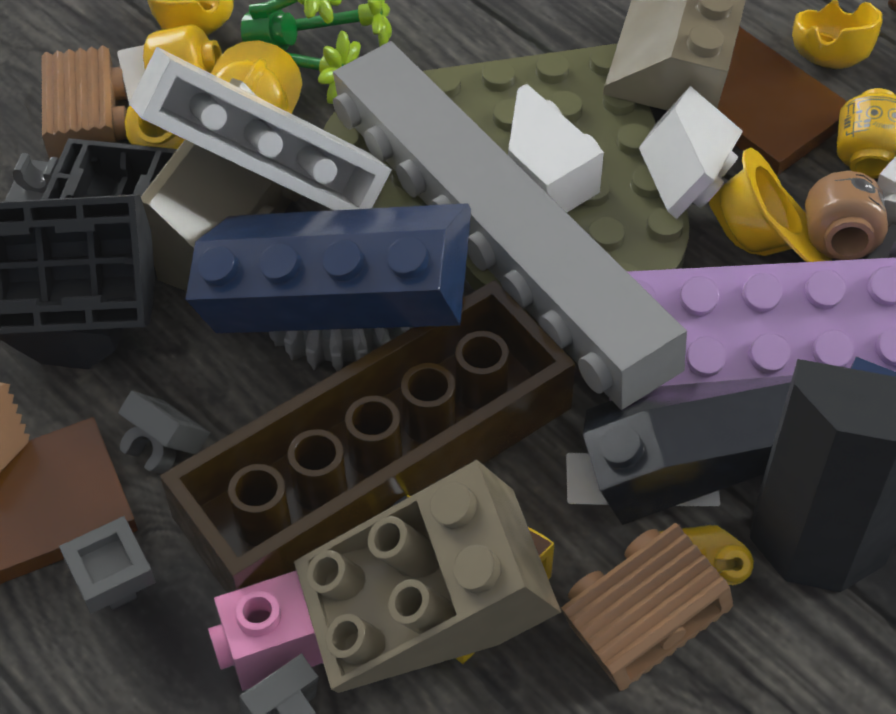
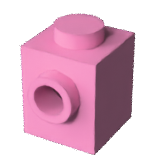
M297 571L214 597L221 624L208 628L220 669L234 666L242 691L253 687L301 653L311 667L323 663Z

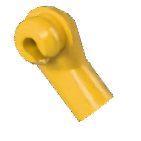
M717 525L682 528L683 532L689 536L692 543L698 547L702 555L716 568L728 585L742 583L751 575L754 568L752 554L744 544Z

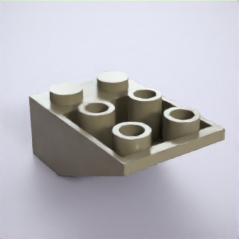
M478 460L294 561L330 688L338 693L500 645L561 613L514 490Z

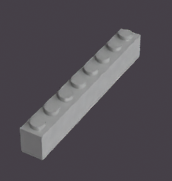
M392 41L333 71L337 97L333 98V106L342 124L349 130L355 128L364 137L370 153L381 162L386 161L396 171L401 185L411 197L419 196L427 205L469 204L471 218L467 253L470 259L480 270L485 271L488 269L501 282L502 288L536 319L539 326L561 349H564L578 364L585 382L593 391L599 394L605 392L623 410L685 370L687 330Z

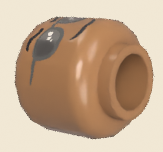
M835 172L819 179L809 190L805 201L809 240L820 253L831 259L853 260L872 253L883 243L888 232V219L883 191L874 179L861 172Z

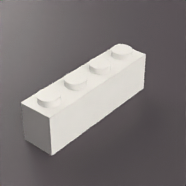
M156 47L129 102L141 119L332 210L372 208L392 169L372 154L159 47Z

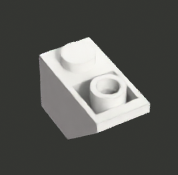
M525 84L517 90L508 156L567 213L600 193L604 152L592 136L583 134L567 120L552 101L545 100L533 88Z
M691 86L654 125L639 147L667 211L676 219L692 203L701 209L721 188L724 180L721 178L738 158L732 149L743 132Z

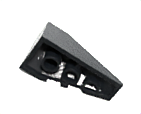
M793 375L660 386L623 410L612 400L587 409L583 435L598 487L621 524L624 525L765 474Z

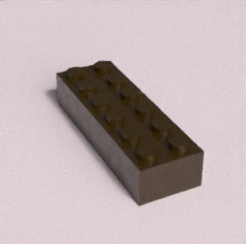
M493 280L463 298L460 326L413 327L161 474L160 478L172 518L227 593L296 571L295 560L391 508L403 496H412L475 460H478L481 464L486 463L570 410L572 407L576 363L496 280Z

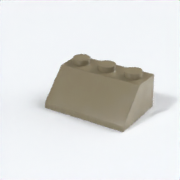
M631 0L605 82L603 95L668 111L691 86L717 108L728 74L746 0Z
M232 78L229 82L257 96L243 81ZM185 139L141 196L151 228L154 267L158 281L187 291L195 241L229 216L284 213L290 203L298 201L302 195Z

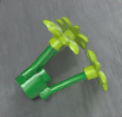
M270 0L250 4L249 12L244 14L241 21V38L243 42L259 40L274 44L286 51L289 46L295 44L298 31L360 22L362 26L372 25L373 34L378 35L379 45L382 46L388 43L392 35L390 22L386 18L389 15L390 7L387 3H384L385 0H368L367 4H360L358 10L333 13L332 6L340 5L342 0ZM299 2L304 5L306 18L294 19L291 13H285L281 9ZM340 31L336 42V49L331 46H325L322 58L287 53L290 54L298 67L320 71L318 82L320 84H329L327 103L333 104V98L337 97L333 71L357 59L361 44L356 41L350 44L348 34L345 31Z

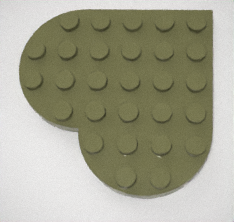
M617 44L423 71L507 155L518 88L528 84L545 100L552 101L567 120L583 134L592 136L604 152L600 193L570 210L567 214L626 271L682 269L689 239L687 209L677 219L667 211L639 149L656 124L650 106L603 95L605 82ZM334 112L323 130L370 153L364 137L355 128L347 129L338 118L336 112ZM386 161L382 162L392 171L372 208L427 205L419 196L411 197L401 185L396 171ZM467 253L465 279L475 291L493 280H496L501 285V282L488 269L482 271L477 268ZM524 308L527 314L539 325L536 319Z

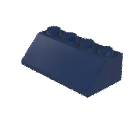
M468 203L229 216L195 241L185 300L215 333L460 326L471 208Z

